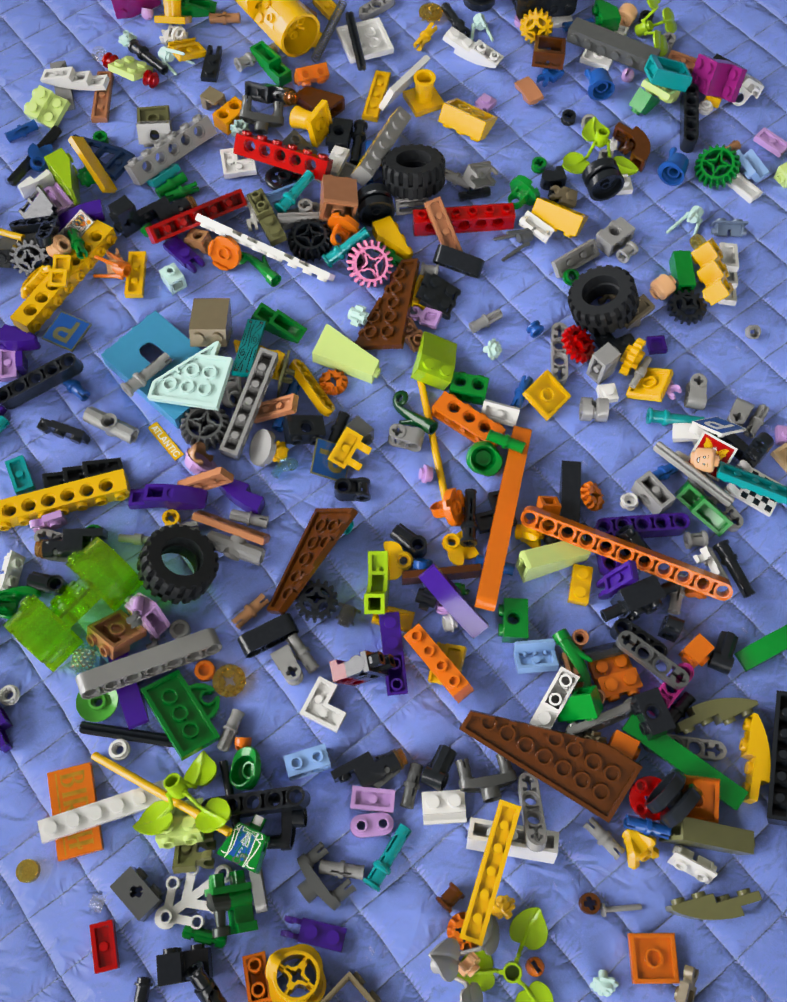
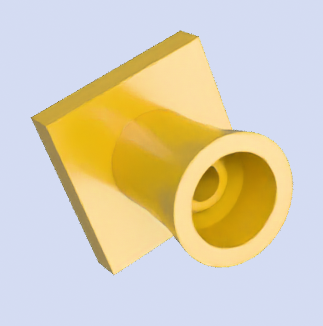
M163 0L164 14L154 16L155 23H192V16L181 14V0Z
M428 69L416 71L413 76L415 87L403 91V97L415 117H419L442 109L444 101L434 87L436 80L434 72Z
M322 99L312 112L296 105L290 113V126L294 129L308 130L312 147H319L329 134V125L333 123L327 100Z

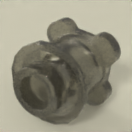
M339 602L338 606L341 607L339 615L335 617L338 620L337 624L349 628L350 625L354 626L353 621L356 613L361 614V610Z

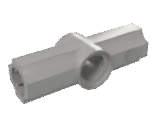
M93 406L87 407L84 411L83 420L105 431L108 436H115L129 444L137 440L139 429L117 419L114 414L105 413Z
M212 530L207 534L208 542L214 544L215 551L223 553L229 559L235 561L241 559L258 566L264 560L266 553L264 548L249 544L239 536L232 535L229 537Z

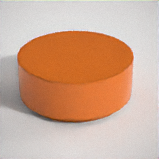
M201 660L196 664L194 673L200 681L207 682L214 678L216 668L211 661Z

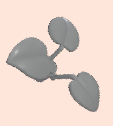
M492 914L490 916L482 946L479 945L475 948L460 951L458 941L455 938H447L441 941L428 954L431 958L430 966L434 974H440L441 978L446 982L455 980L464 985V989L460 992V1002H483V993L479 984L471 982L469 985L468 981L457 976L458 964L460 963L459 957L467 955L469 952L475 953L484 949L487 955H492L496 951L500 933L495 916H492Z

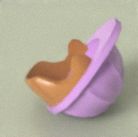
M202 442L195 443L185 452V465L193 474H200L218 467L213 461L214 456L206 452V446Z

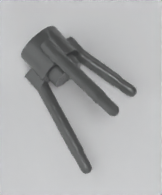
M525 228L507 231V235L494 237L493 240L497 241L516 237L517 242L522 243L521 246L502 258L504 262L524 247L530 246V241L534 237L532 230Z

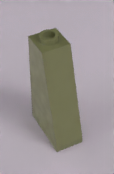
M685 817L680 823L671 828V835L668 840L659 837V842L736 855H753L755 848L754 831Z

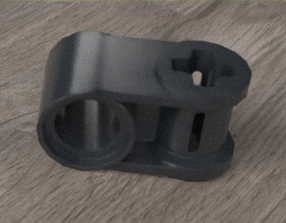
M364 477L339 478L334 485L336 499L339 501L359 502L370 500V479ZM340 488H346L347 490H346V491H340L339 489H340Z

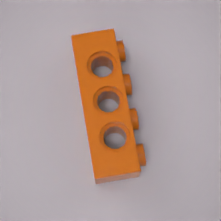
M446 391L443 392L432 406L431 414L433 417L474 443L487 441L486 438L490 429L504 435L506 433V429L500 423H495L486 414L479 413L470 404L460 401L454 394H449ZM487 441L493 444L496 448L498 447V444H495L491 441Z
M419 623L403 636L458 704L474 691L467 679Z

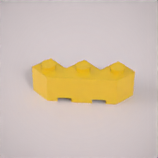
M712 237L691 252L692 260L700 266L697 271V277L706 286L702 290L703 298L711 306L729 296L734 290L732 283L727 281V277H729L727 266L721 261L723 253Z

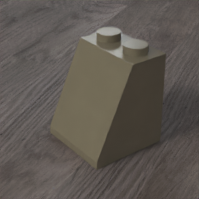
M194 298L189 324L190 347H207L216 341H219L221 347H227L233 333L230 298Z

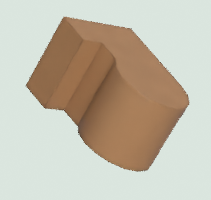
M192 228L183 241L190 248L200 249L201 253L207 254L212 237L209 231Z

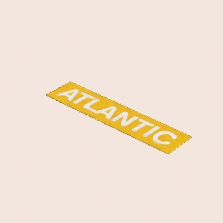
M157 422L148 427L150 432L175 461L184 455Z

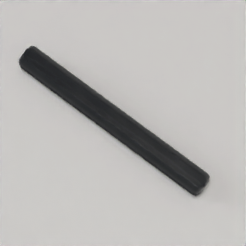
M352 11L346 12V21L359 71H365L366 62L354 13Z
M53 126L37 146L41 148L44 145L52 144L62 133L60 128ZM29 155L7 178L10 185L16 186L31 169V158Z
M85 721L81 722L79 732L82 734L173 747L169 738L164 733L138 729L129 730L125 727Z

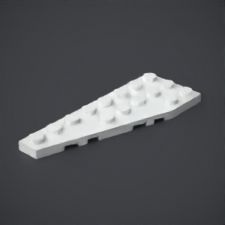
M197 213L195 220L201 222V227L223 237L225 235L230 236L237 243L279 262L285 260L288 262L287 265L297 269V267L303 268V273L310 276L314 273L318 275L317 279L323 282H327V280L333 282L336 276Z

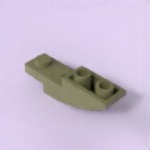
M262 188L247 194L251 207L271 246L273 247L288 240Z
M720 698L705 701L691 706L686 711L689 718L676 723L674 732L676 735L681 732L686 735L696 730L694 726L701 723L703 727L713 721L716 726L724 723L726 726L736 721L735 717L740 714L742 717L752 714L754 712L753 708L759 704L757 700L746 698Z
M750 888L736 891L738 896L730 898L729 894L714 897V894L706 895L705 891L691 894L693 899L685 901L684 897L670 900L672 905L665 906L669 913L689 919L723 920L745 916L741 906L760 901L762 898L759 891L751 892Z

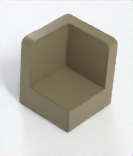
M211 86L200 95L202 108L206 110L212 105L216 106L218 104L223 106L226 103L225 94Z

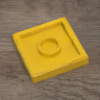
M648 367L646 375L640 379L636 388L629 386L626 392L627 398L662 402L673 377V369Z
M548 369L522 393L546 421L571 397L570 393Z

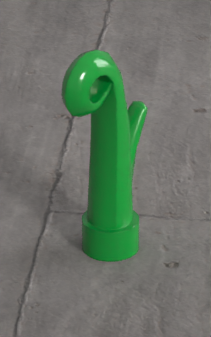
M242 252L239 265L249 261L263 275L270 286L275 287L280 283L281 276L271 269L265 255L262 256L261 261L250 253Z
M566 628L559 630L552 637L581 677L577 683H583V687L591 686L590 674L583 659L588 662H593V659L580 650L573 642Z

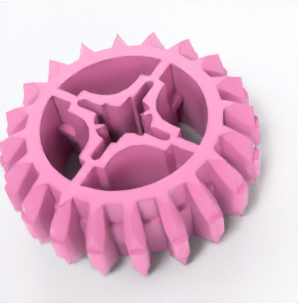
M363 240V246L358 242V250L352 247L351 249L355 253H348V256L352 257V261L347 260L346 263L352 264V266L347 267V270H353L349 276L354 277L356 275L354 282L357 283L360 280V286H363L366 282L367 288H370L371 282L373 287H377L376 281L382 285L383 281L381 278L388 280L385 274L392 273L388 270V267H393V264L388 263V261L393 260V257H387L391 253L390 250L384 252L386 245L380 247L379 241L375 243V246L374 240H370L369 245L367 240ZM374 249L379 255L371 257L365 250ZM361 254L363 263L357 268V259ZM368 259H369V261L375 260V261H373V263L371 264V265H372V269H371V267H366L367 264H368V261H367ZM383 260L382 270L378 273L377 265ZM369 270L374 277L365 278L360 273Z

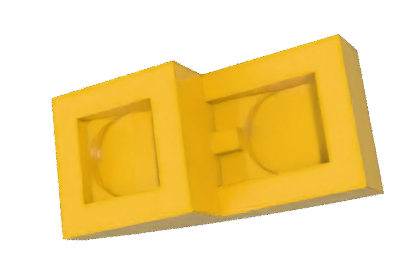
M53 254L52 269H49V287L67 288L73 263L71 255Z

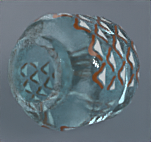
M82 645L81 648L75 649L71 662V669L75 671V675L98 667L100 653L94 650V646Z

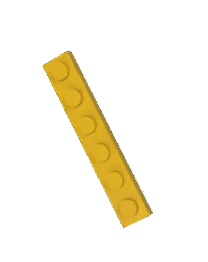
M501 799L497 806L459 936L463 940L482 946L521 811V806Z

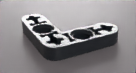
M56 215L19 219L9 224L11 231L27 234L37 232L35 238L39 247L53 244V237L57 235L61 226Z
M761 432L756 436L750 445H747L736 434L725 435L723 438H719L737 448L738 450L734 456L739 461H747L752 468L762 461L774 445L773 438L765 432Z

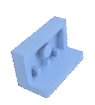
M739 149L736 151V155H739V161L741 162L739 168L744 167L745 171L743 173L748 180L752 178L757 183L769 174V170L752 149L744 155Z
M554 639L514 642L513 657L517 674L558 671L559 664L555 653Z

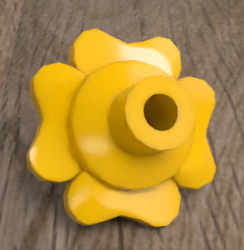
M277 440L275 442L277 448L272 461L281 463L283 459L287 458L289 449L284 441L280 442Z
M508 895L497 896L491 912L492 916H496L498 919H502L503 916L507 920L513 916L511 911L515 909V899L510 898Z

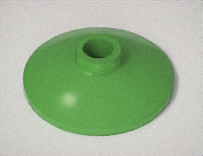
M114 690L92 699H82L79 692L76 698V709L79 715L90 722L106 720L115 712L118 706L119 698L117 691ZM101 699L103 701L102 704L96 706V702Z

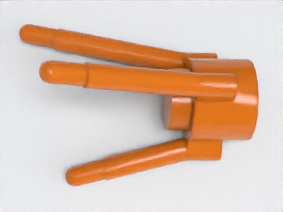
M107 251V254L116 259V262L98 255L94 256V258L113 265L112 270L115 272V274H94V278H118L123 280L124 277H128L131 273L130 262L124 261L110 251Z

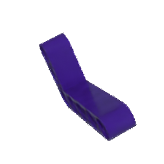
M685 513L607 517L599 519L594 529L600 530L599 527H603L607 531L605 533L616 536L615 533L620 530L618 526L624 527L629 524L633 525L642 538L680 536L689 527L690 518ZM676 522L681 523L683 527L678 526ZM657 523L661 524L664 528H660ZM638 525H642L645 529L639 528ZM607 541L600 544L601 546L611 547V544ZM596 554L598 569L602 576L620 566V562ZM605 563L611 564L613 568H608Z

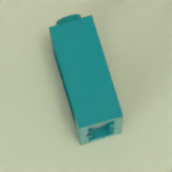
M650 54L644 67V71L651 84L686 92L692 83L693 77L684 62Z

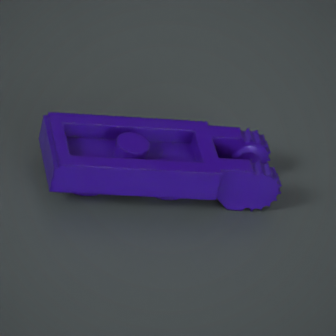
M177 235L163 243V248L192 273L197 272L195 265L192 264L193 262H196L200 267L205 266L203 259Z
M628 560L597 581V588H605L598 593V598L601 600L611 598L620 589L638 581L636 561Z
M285 915L284 921L291 924H300L301 927L299 934L292 933L289 930H281L280 936L342 953L347 928L307 918L299 919Z

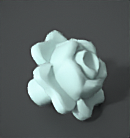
M124 30L123 35L119 36L118 42L128 48L129 42L137 39V36L133 35L132 32L129 33L128 30Z
M493 338L488 341V346L483 347V352L488 353V357L494 360L502 352L501 344Z
M599 970V977L593 978L590 987L599 996L609 997L615 992V988L619 986V983L615 981L614 977H609L606 970Z

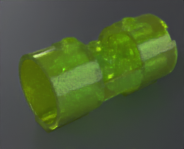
M95 537L82 551H75L67 558L68 562L65 565L78 580L76 582L74 580L65 587L66 591L61 596H55L50 601L51 605L47 607L34 594L31 597L28 595L20 602L18 611L3 625L8 632L12 633L29 652L44 663L52 672L74 650L84 643L71 629L83 615L99 600L115 612L124 603L125 599L143 584V581L139 580L138 574L99 537Z

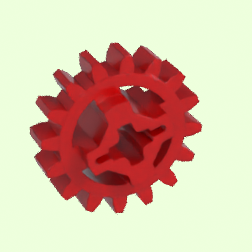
M573 325L565 329L564 333L561 334L563 337L561 342L564 343L562 348L567 350L566 355H571V360L575 358L576 363H584L591 359L592 354L595 353L593 350L596 347L592 345L594 340L590 339L591 334H587L586 329L582 330L580 325L577 327Z

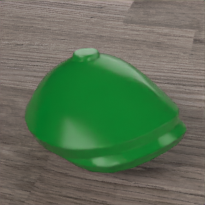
M479 441L474 443L467 451L466 463L473 472L490 477L500 471L503 465V458L493 444L487 441Z
M246 746L236 752L232 761L229 779L232 785L239 790H252L261 778V758L256 748Z

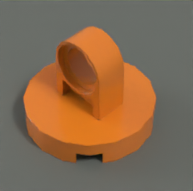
M338 212L330 215L327 225L332 230L330 242L333 246L344 243L361 230L359 229L360 224L354 218L347 214L344 217L338 216ZM336 234L341 237V243L336 241Z
M226 235L225 237L217 236L210 241L208 246V255L211 256L213 265L218 269L228 271L239 265L242 252L239 243L232 237Z
M456 488L447 489L443 500L435 502L430 506L433 517H445L451 526H461L462 522H464L463 507L465 496L461 490H456Z

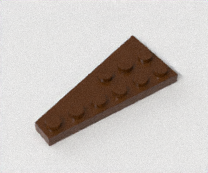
M418 258L401 259L392 275L393 279L384 288L385 292L382 298L379 297L367 317L365 327L360 329L359 337L354 342L362 349H403L420 265Z
M354 508L315 509L266 609L268 612L279 615L286 613L358 514L357 510Z

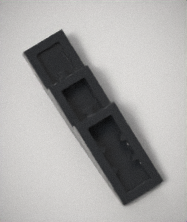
M120 457L84 461L82 466L64 467L61 472L42 474L44 489L123 469Z
M562 460L559 489L560 504L562 506L560 516L579 523L581 462ZM565 527V528H563V532H564V533H566V534H571V533H573L572 528H570V527Z

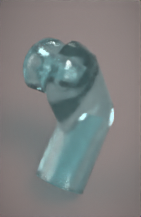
M292 458L282 459L271 471V474L275 478H279L284 471L295 470L298 467V461Z

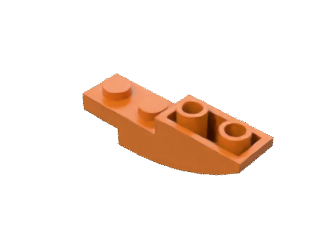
M262 951L243 956L248 1002H272L266 977V952Z

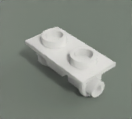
M529 210L521 217L518 224L524 229L529 228L532 230L533 235L545 244L555 231L554 228Z
M10 550V553L4 556L1 569L4 574H0V591L18 587L26 557L13 550Z
M674 845L672 850L674 854L668 859L667 863L706 884H709L718 875L716 872L717 866L714 865V862L700 855L697 856L695 861L693 860L695 852L682 845Z

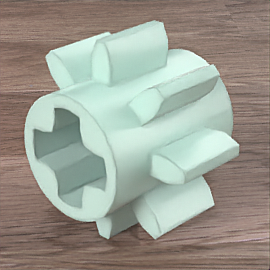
M243 119L234 120V125H230L231 136L236 138V133L243 132V130L250 131L249 123H245Z
M359 304L350 308L347 318L351 320V325L360 327L361 324L365 325L367 323V317L369 316V313L366 312L367 307Z

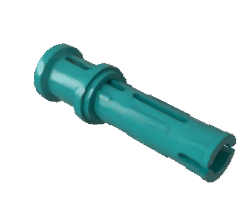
M306 170L294 186L283 194L282 199L274 204L277 212H287L292 205L296 204L298 196L315 178L310 170Z
M364 226L344 243L335 245L333 250L322 255L325 263L332 268L333 264L340 259L343 260L345 254L351 251L352 247H356L358 242L362 243L363 240L371 236L369 231Z
M650 407L646 414L647 424L651 422L660 423L662 426L673 423H692V421L705 419L699 416L670 413L666 409L664 411L653 410Z
M401 823L399 824L379 860L376 859L373 862V868L369 875L362 880L377 892L381 890L380 885L386 875L391 873L390 867L412 832L408 827Z

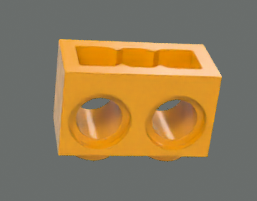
M234 96L212 114L214 126L226 135L231 134L230 125H234V120H241L239 114L242 109V101Z

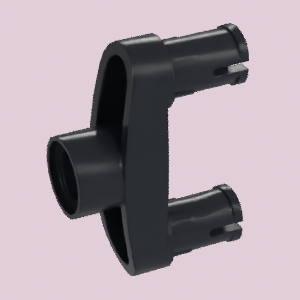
M280 795L274 798L273 803H280ZM306 808L281 812L282 832L280 835H268L270 843H268L267 849L292 850L296 828L307 826Z

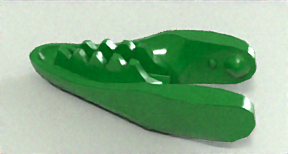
M29 586L12 587L0 591V617L15 622H35L36 617L33 614L18 615L17 610L20 601L24 597L38 598L41 597V592Z

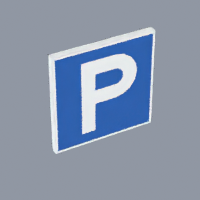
M717 416L692 421V424L710 431V434H717V438L744 432L747 429Z

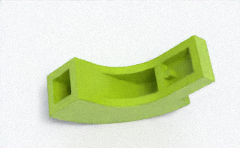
M368 551V586L366 593H364V614H386L390 586L388 551Z

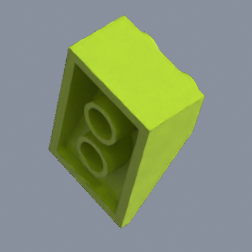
M60 148L44 156L55 182L58 183L70 198L74 206L80 205L78 171L72 165L74 161L71 155L65 153Z
M424 331L410 378L444 391L452 381L456 364L457 344Z

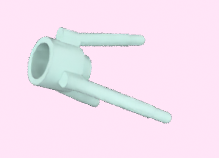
M482 13L476 14L473 17L474 23L471 24L470 39H474L475 29L479 31L485 29L491 42H493L494 39L486 23L485 16Z
M165 46L161 47L158 51V57L177 76V73L167 62H172L176 58L173 53L185 55V53ZM192 60L185 61L193 65L195 64V62Z
M693 206L689 212H686L682 218L666 231V234L670 233L687 218V222L696 223L692 240H695L699 226L703 221L701 218L704 214L702 207Z

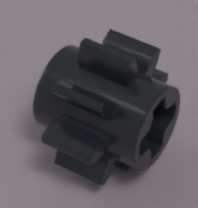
M427 587L424 589L419 588L415 602L419 603L418 608L428 611L429 607L434 608L437 599Z

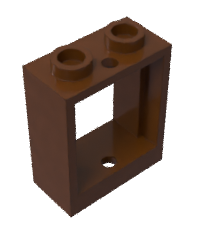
M535 35L532 66L562 70L566 38Z

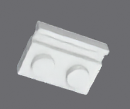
M460 789L421 792L423 826L467 823L465 792L460 791Z

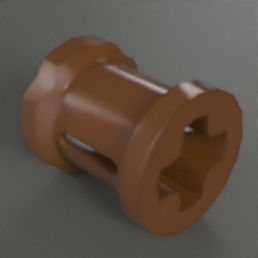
M450 882L449 888L440 897L437 896L436 900L450 914L452 907L460 899H464L465 895L456 885Z

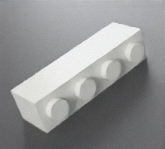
M470 818L466 849L485 851L493 821ZM516 825L508 856L554 864L558 855L559 832L546 830L547 843L545 849L541 852H534L526 845L523 826ZM535 832L533 838L536 842H540L537 840V832Z

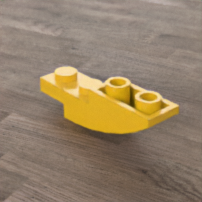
M756 713L744 719L742 729L745 730L744 738L741 739L739 744V750H741L740 757L749 760L744 767L746 780L741 786L749 792L743 801L748 804L758 801L760 785L763 786L770 783V748L763 723Z

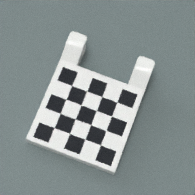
M741 460L736 465L737 468L779 483L752 468L745 460ZM729 483L724 488L731 496L768 517L771 516L777 504L771 498L760 496L748 489H738L732 483Z

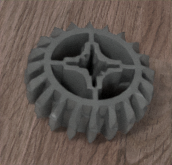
M189 408L190 413H184V418L181 419L182 425H180L181 435L185 442L190 444L191 447L197 442H202L205 444L207 451L211 446L215 449L216 444L221 445L230 423L229 416L225 410H220V408L219 411ZM212 418L218 420L220 424H216L212 421ZM191 429H194L196 432H199V436L193 434L191 432Z

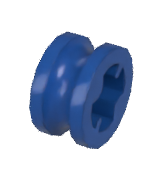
M536 320L527 327L526 331L531 333L530 336L532 338H535L543 332L544 326L540 325V322Z

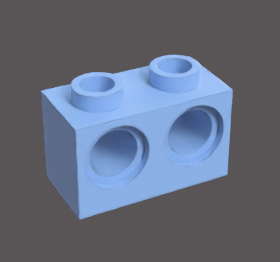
M325 743L283 756L290 781L332 769Z

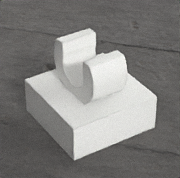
M622 174L625 183L621 191L616 195L632 194L631 178L628 177V174Z

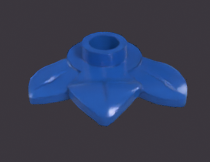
M34 143L29 146L30 166L34 171L42 172L45 169H49L44 156L54 152L52 144L44 145L41 148ZM39 162V163H41L42 165H41V166H37L36 163Z

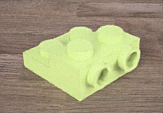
M648 78L644 79L641 84L645 91L653 96H658L665 103L675 102L681 91L651 84Z
M39 85L38 88L32 91L30 102L24 105V113L31 120L34 119L36 122L51 129L53 126H59L71 103L54 94L53 91Z
M203 798L196 799L200 804L204 801ZM185 800L186 803L197 808L190 800ZM176 807L171 811L174 817L171 825L164 832L155 835V840L160 849H171L174 846L195 845L196 843L204 842V833L197 829L195 818Z

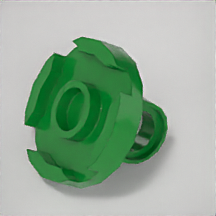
M522 175L514 177L510 182L512 193L508 196V203H512L513 199L519 200V202L513 203L514 209H519L524 204L534 205L537 197H540L539 189L537 187L534 189L531 185L532 181Z

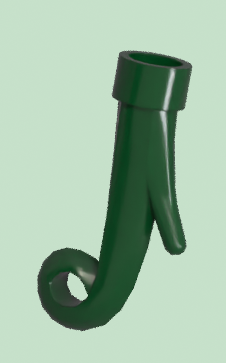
M403 390L396 392L393 396V406L401 416L407 419L400 420L399 424L421 428L429 435L434 434L438 428V422L403 407L408 400V393Z

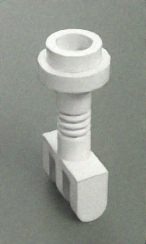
M246 196L245 199L248 205L245 207L249 208L251 217L246 219L248 231H252L251 225H254L255 230H259L258 224L260 223Z

